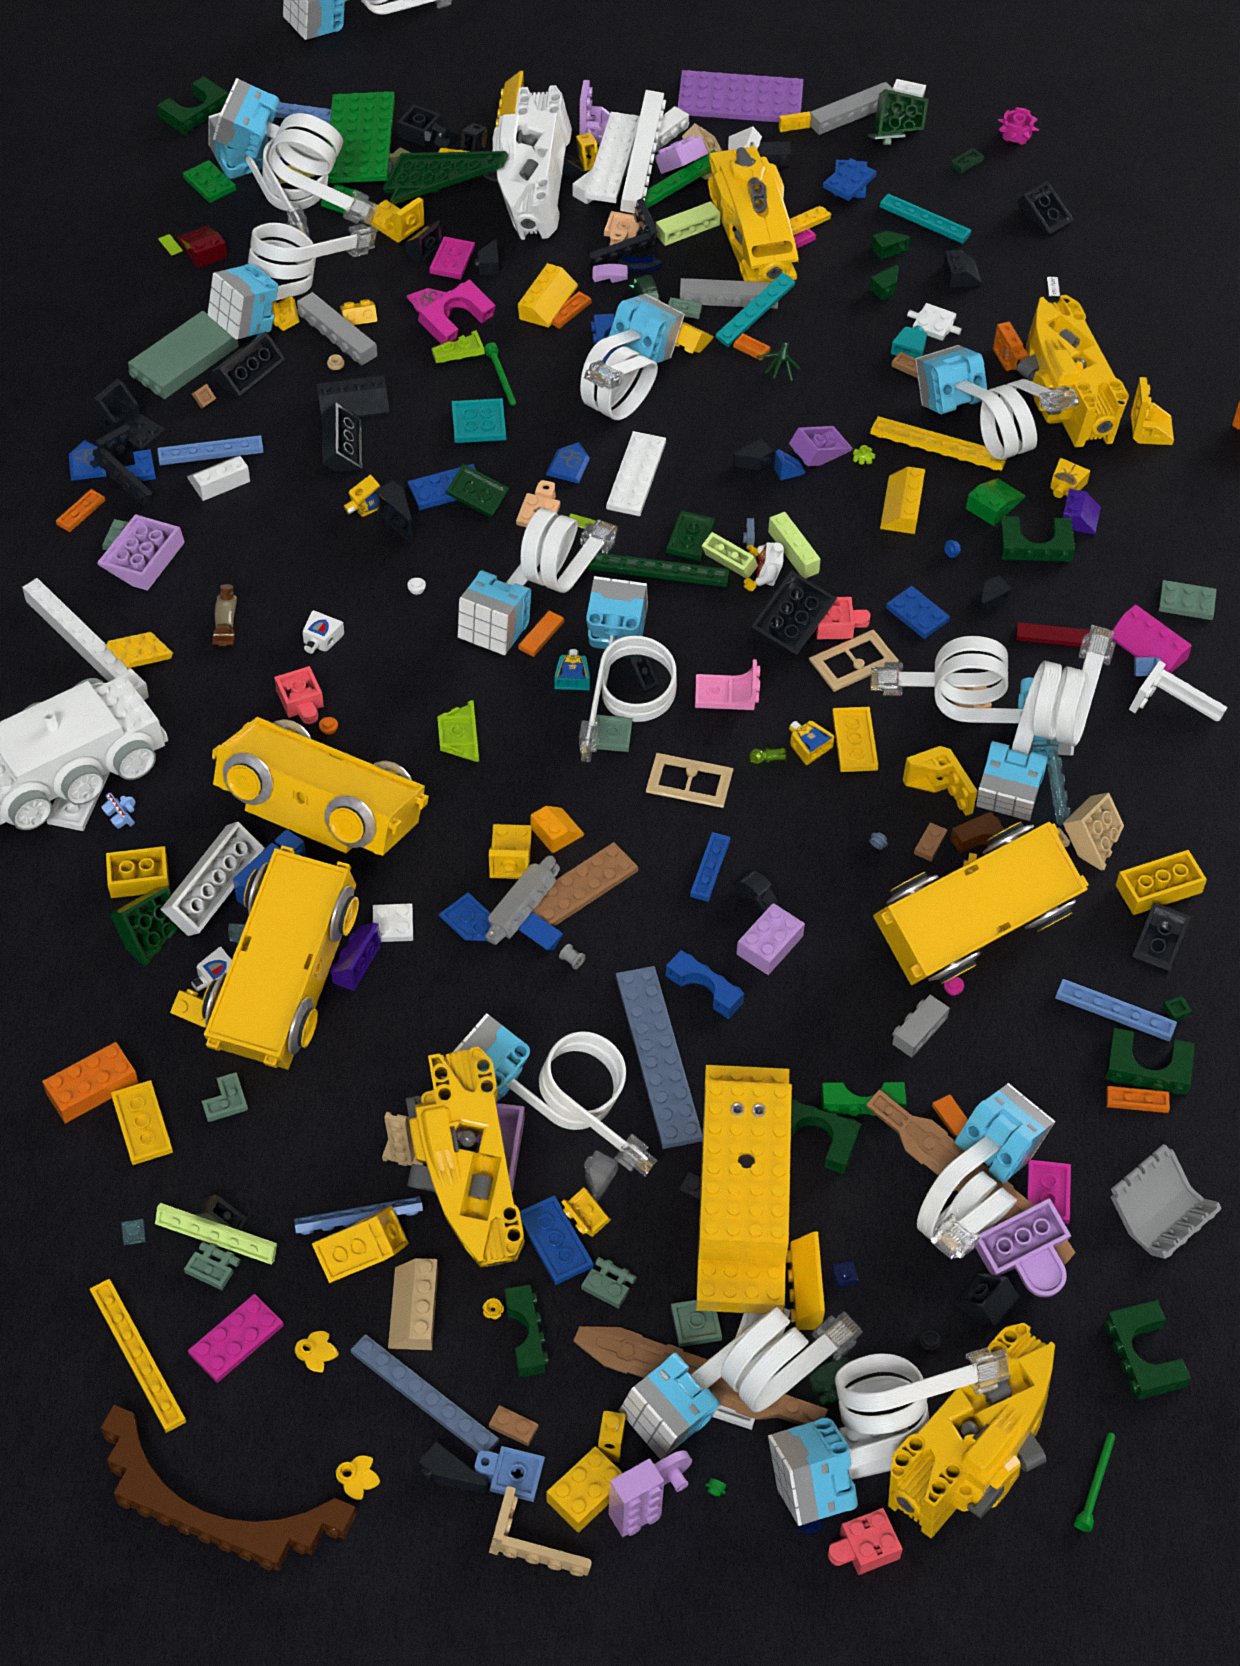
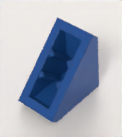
M779 449L776 451L774 469L780 480L806 473L798 459Z

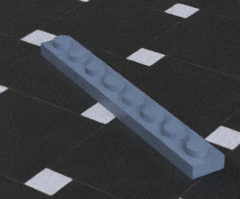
M366 1334L351 1349V1354L477 1453L480 1451L491 1452L498 1444L499 1438Z

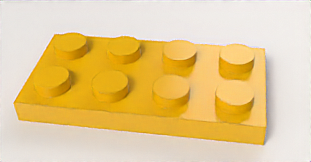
M870 707L833 708L832 715L840 772L878 771Z
M151 1080L111 1092L132 1165L173 1153Z

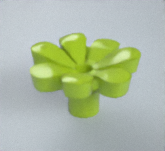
M866 445L861 446L859 450L855 449L853 455H855L853 461H859V464L862 465L865 461L867 464H871L872 459L875 458L872 448Z

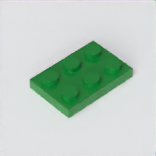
M209 160L183 172V178L209 203L236 190V185Z

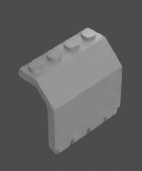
M1163 1144L1153 1152V1156L1150 1155L1139 1164V1168L1136 1167L1124 1177V1180H1121L1111 1188L1113 1193L1111 1199L1128 1234L1150 1255L1166 1259L1180 1245L1186 1243L1189 1237L1198 1232L1207 1221L1213 1219L1215 1214L1222 1208L1219 1202L1204 1199L1190 1186L1173 1149H1169Z

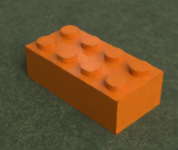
M117 1042L42 1081L47 1096L64 1123L112 1098L111 1092L139 1084L134 1068Z

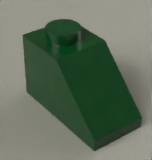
M884 231L873 235L871 248L881 260L908 251L910 237Z
M898 265L871 277L870 290L881 301L895 294L899 271Z

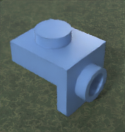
M1156 656L1134 657V676H1149L1161 659Z

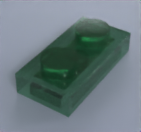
M972 148L951 160L950 166L962 174L984 160V155Z

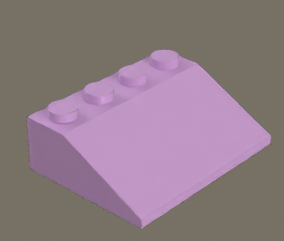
M134 515L97 563L131 586L148 591L185 541L180 527Z

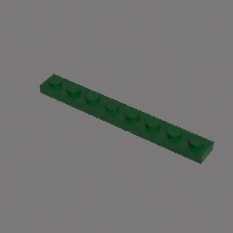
M597 553L586 568L589 570L727 587L730 570L606 553Z

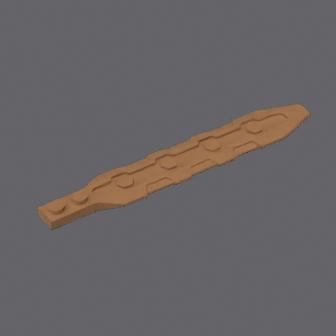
M880 1089L866 1104L870 1111L899 1134L905 1151L919 1163L925 1164L938 1176L954 1159L964 1153L954 1143L955 1141L948 1136V1133L933 1120L910 1115ZM983 1163L966 1175L954 1189V1191L959 1192L972 1177L984 1171L997 1182V1186L983 1201L1000 1188H1004L1017 1199L1016 1204L997 1224L1036 1205H1033L1017 1192L1008 1181L1004 1184L988 1172L989 1168ZM1068 1241L1054 1248L1064 1265L1075 1254Z
M580 1326L574 1338V1343L603 1366L625 1374L631 1373L642 1378L648 1376L675 1352L689 1366L687 1372L690 1375L708 1361L707 1359L684 1352L683 1349L676 1346L655 1342L642 1337L641 1334L621 1327ZM722 1377L708 1387L719 1400L720 1405L756 1420L781 1418L798 1425H804L820 1418H826L828 1411L826 1408L784 1394L765 1410L754 1413L739 1397V1392H735Z

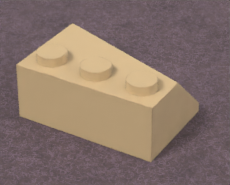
M1104 793L1090 796L1063 823L1078 857L1096 868L1104 870L1106 867L1105 861L1112 854L1111 847L1113 843L1117 842L1124 827L1110 794Z

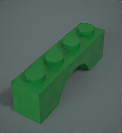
M884 1082L881 1091L905 1110V1082ZM822 1083V1111L833 1112L837 1115L849 1114L857 1116L859 1114H870L877 1116L866 1107V1104L874 1095L869 1097L854 1095L848 1091L844 1083Z

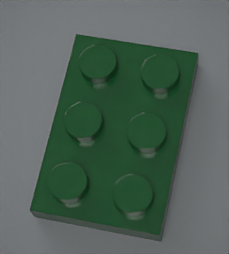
M462 464L448 487L446 494L493 518L509 488Z
M681 511L666 553L701 561L704 553L702 544L711 534L715 518Z

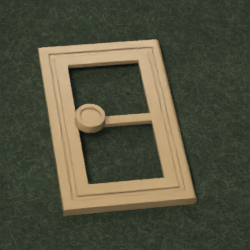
M875 630L866 632L809 658L810 662L834 692L899 662ZM871 641L884 658L864 667L865 662L862 659H856L849 649ZM846 652L854 662V668L858 670L837 679L824 660Z
M656 753L646 793L724 808L733 768ZM664 764L687 768L686 774L689 777L685 790L659 785ZM697 771L721 775L716 796L689 791L692 777L697 775Z

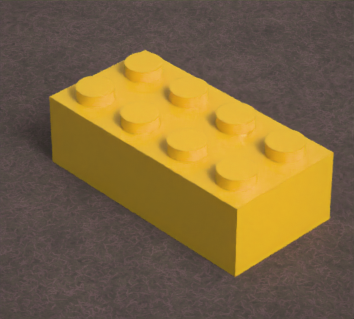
M1186 850L1119 872L1116 887L1132 914L1136 915L1151 910L1154 902L1166 905L1202 893L1207 879L1190 851Z

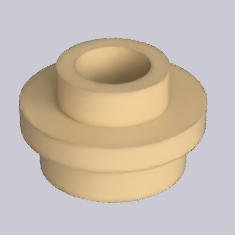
M335 354L329 357L327 364L330 369L339 370L343 368L344 360L340 355Z

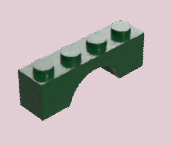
M530 1285L505 1289V1302L508 1318L520 1321L529 1332L524 1343L515 1348L519 1378L545 1373V1365H548L549 1362L547 1351H542V1345L545 1344L543 1331L539 1332L538 1325H541L540 1313L535 1312L534 1305H537L536 1292H531Z

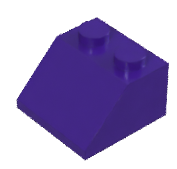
M1069 488L1063 518H1072L1073 530L1095 535L1101 507L1087 492Z

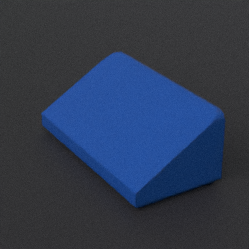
M534 912L530 914L518 929L546 950H554L563 935L561 931Z

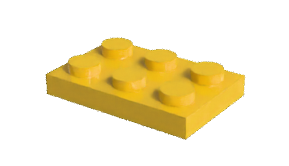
M152 632L110 640L106 646L127 668L168 660L172 658L173 654Z

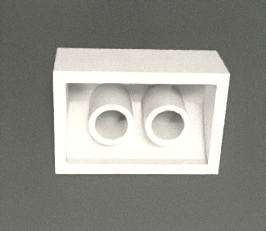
M241 456L231 458L187 476L203 501L250 482L248 466Z
M847 1427L839 1428V1431L847 1442L849 1450L905 1433L909 1429L907 1427L899 1431L876 1435L857 1433ZM892 1456L848 1470L851 1479L891 1471Z

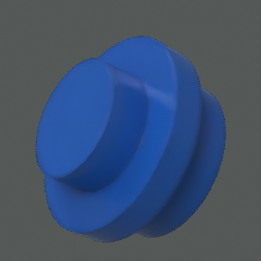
M949 540L946 542L944 550L950 558H954L960 553L961 548L957 541Z

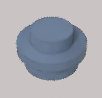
M882 833L871 834L869 841L875 848L882 850L883 847L888 845L887 838Z

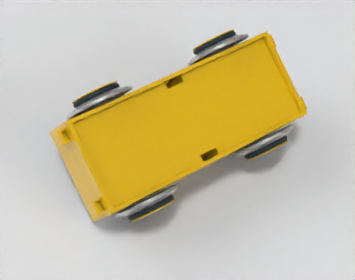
M256 717L251 722L246 723L240 731L222 745H218L213 749L212 758L215 759L217 757L213 785L230 791L234 797L246 803L245 811L344 853H347L352 848L363 847L383 856L418 823L420 811L428 802L429 796L424 795L425 786L412 781L411 776L398 764L390 761H380L371 764L312 740L309 733L301 725L291 720L283 719L271 723Z
M1019 822L989 838L987 841L990 845L983 851L986 855L929 885L927 884L937 879L938 875L927 877L926 872H923L890 891L893 896L886 902L889 906L874 914L873 917L911 985L944 968L945 970L929 978V981L940 979L939 981L943 984L976 966L974 960L979 956L980 951L962 960L963 957L1039 916L1041 917L1040 919L1025 926V929L1036 927L1037 932L1072 914L1070 908L1075 904L1076 900L1060 908L1058 906L1088 890L1086 886L1089 884L1083 875H1079L1057 836L1060 833L1054 823L1047 822L1024 834L1032 829L1034 825L1023 826L1022 822Z
M282 845L280 850L274 849L270 862L264 863L260 869H255L249 877L244 893V905L248 907L249 912L248 920L228 972L223 973L218 980H212L207 987L202 1001L201 1015L202 1018H205L206 1030L204 1036L207 1039L206 1046L217 1051L224 1050L263 1062L265 1065L274 1068L281 1067L289 1070L293 1056L301 1047L306 1048L313 1037L318 1017L317 1009H315L341 937L342 935L347 936L354 925L359 901L357 897H354L356 883L350 872L351 867L349 864L338 861L336 866L296 855L293 848Z

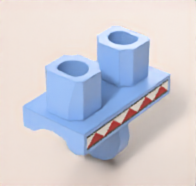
M111 793L107 794L108 801L101 808L109 817L116 811L118 812L110 819L118 829L126 823L131 827L135 822L127 811L130 813L134 811L135 800L133 797L121 796L120 802Z

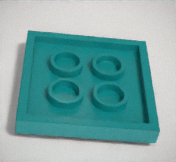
M503 398L452 401L455 443L506 440Z

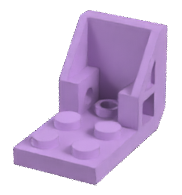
M583 80L580 97V135L592 133L597 144L600 145L610 113L603 107L592 106L590 80Z

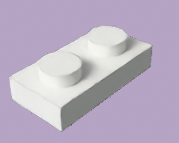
M896 79L893 89L897 92L923 98L926 85Z

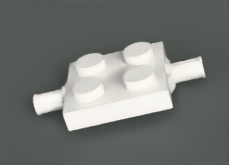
M928 303L925 304L919 313L909 310L907 314L908 317L916 319L913 329L919 325L928 336L942 341L949 332L960 335L962 328L953 326L956 313Z

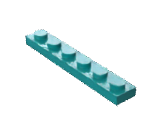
M887 194L880 202V208L962 244L971 235V229L893 195Z
M782 272L716 333V338L726 347H729L795 286V281Z

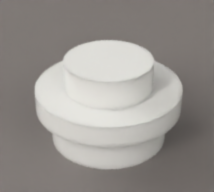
M412 578L408 582V589L416 595L421 594L426 587L425 581L421 578Z

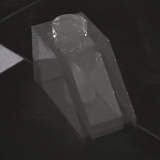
M596 1150L593 1156H589L586 1159L584 1167L590 1194L598 1202L618 1171V1161Z

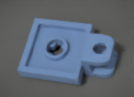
M501 1446L499 1454L489 1451L478 1452L474 1472L491 1483V1492L504 1495L507 1486L516 1488L514 1496L534 1502L545 1457ZM519 1469L524 1476L516 1479L511 1475V1472H516Z

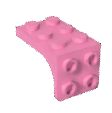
M753 659L752 668L747 673L738 676L696 674L695 708L754 710L755 703L759 702V692L756 691H760V666H757V660Z

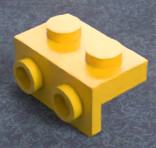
M292 296L278 303L276 301L272 303L271 313L274 315L273 323L276 327L279 326L284 331L299 323L295 299Z
M366 299L361 300L357 304L347 302L344 303V306H340L343 317L352 325L377 321L376 308L373 301Z
M179 990L170 1013L206 1028L205 1018H202L201 1015L203 998L199 997V993L194 990Z
M582 1188L569 1201L564 1199L561 1202L565 1206L563 1211L570 1219L574 1218L577 1224L575 1226L583 1235L587 1233L593 1237L611 1221L586 1188Z

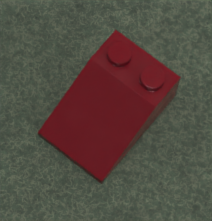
M207 226L177 236L178 241L197 268L227 258L225 241L218 232Z

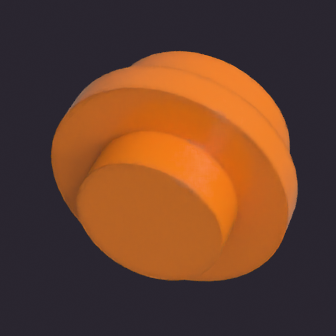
M325 717L319 722V728L324 734L331 735L337 730L338 722L335 718Z

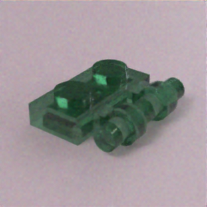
M847 1356L817 1367L807 1375L814 1393L823 1391L825 1394L818 1397L821 1405L837 1402V1390L833 1391L831 1388L836 1386L835 1376L837 1372L849 1363ZM848 1383V1384L845 1386V1388L847 1389L849 1386H851V1385H853V1384Z

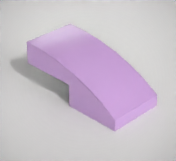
M621 264L593 266L592 278L594 282L609 278L612 283L626 280L628 278V267Z

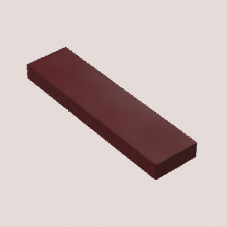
M1018 622L1016 640L1088 648L1090 644V630Z

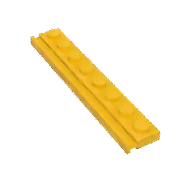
M879 416L871 428L870 434L876 435L879 438H887L894 442L908 444L911 447H919L926 451L940 453L943 456H951L961 461L990 467L993 470L1002 471L1007 458L1003 460L994 458L986 446Z

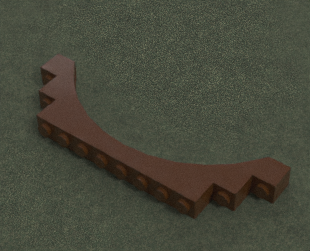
M113 1405L101 1426L104 1439L109 1443L116 1444L107 1459L110 1470L118 1476H123L114 1491L118 1505L126 1509L134 1508L140 1515L147 1518L150 1516L155 1517L159 1523L165 1526H170V1524L176 1526L183 1534L190 1535L192 1533L198 1536V1539L204 1543L210 1544V1542H213L225 1552H236L239 1554V1557L246 1561H257L261 1567L267 1570H272L273 1568L279 1571L291 1546L294 1551L300 1554H305L306 1552L312 1555L324 1531L332 1538L337 1539L340 1537L345 1539L357 1515L355 1506L336 1498L306 1513L280 1520L251 1522L226 1519L204 1512L178 1497L160 1480L151 1468L141 1448L134 1413Z

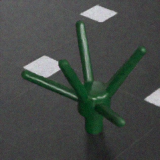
M783 342L781 350H778L777 353L757 356L758 359L776 356L764 372L767 374L778 361L772 376L773 379L776 378L782 361L786 363L790 381H793L789 362L800 370V367L789 357V352H787L789 343Z

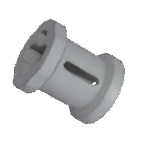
M567 944L559 954V958L569 962L573 969H578L586 958L583 953L580 954L574 950L571 944Z

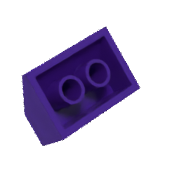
M378 923L359 926L356 932L351 934L349 944L346 948L342 949L337 964L334 963L331 968L330 974L334 984L355 991L381 946Z

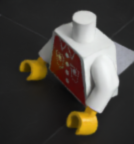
M768 542L758 548L748 545L746 547L750 550L748 553L755 558L758 556L757 578L755 581L751 578H746L744 580L746 584L744 587L748 591H753L757 585L767 584L774 586L783 565L784 547L780 543Z

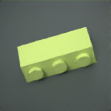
M713 532L702 544V548L707 556L745 578H749L758 566L753 555Z

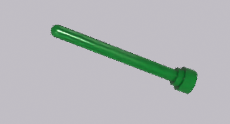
M488 343L484 347L485 353L492 359L511 406H514L516 400L497 356L499 349L496 343Z
M1108 1433L1084 1510L1076 1516L1075 1527L1085 1532H1090L1093 1528L1092 1512L1115 1441L1114 1433Z

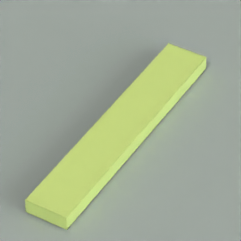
M162 1203L157 1206L156 1225L271 1265L275 1261L277 1243Z

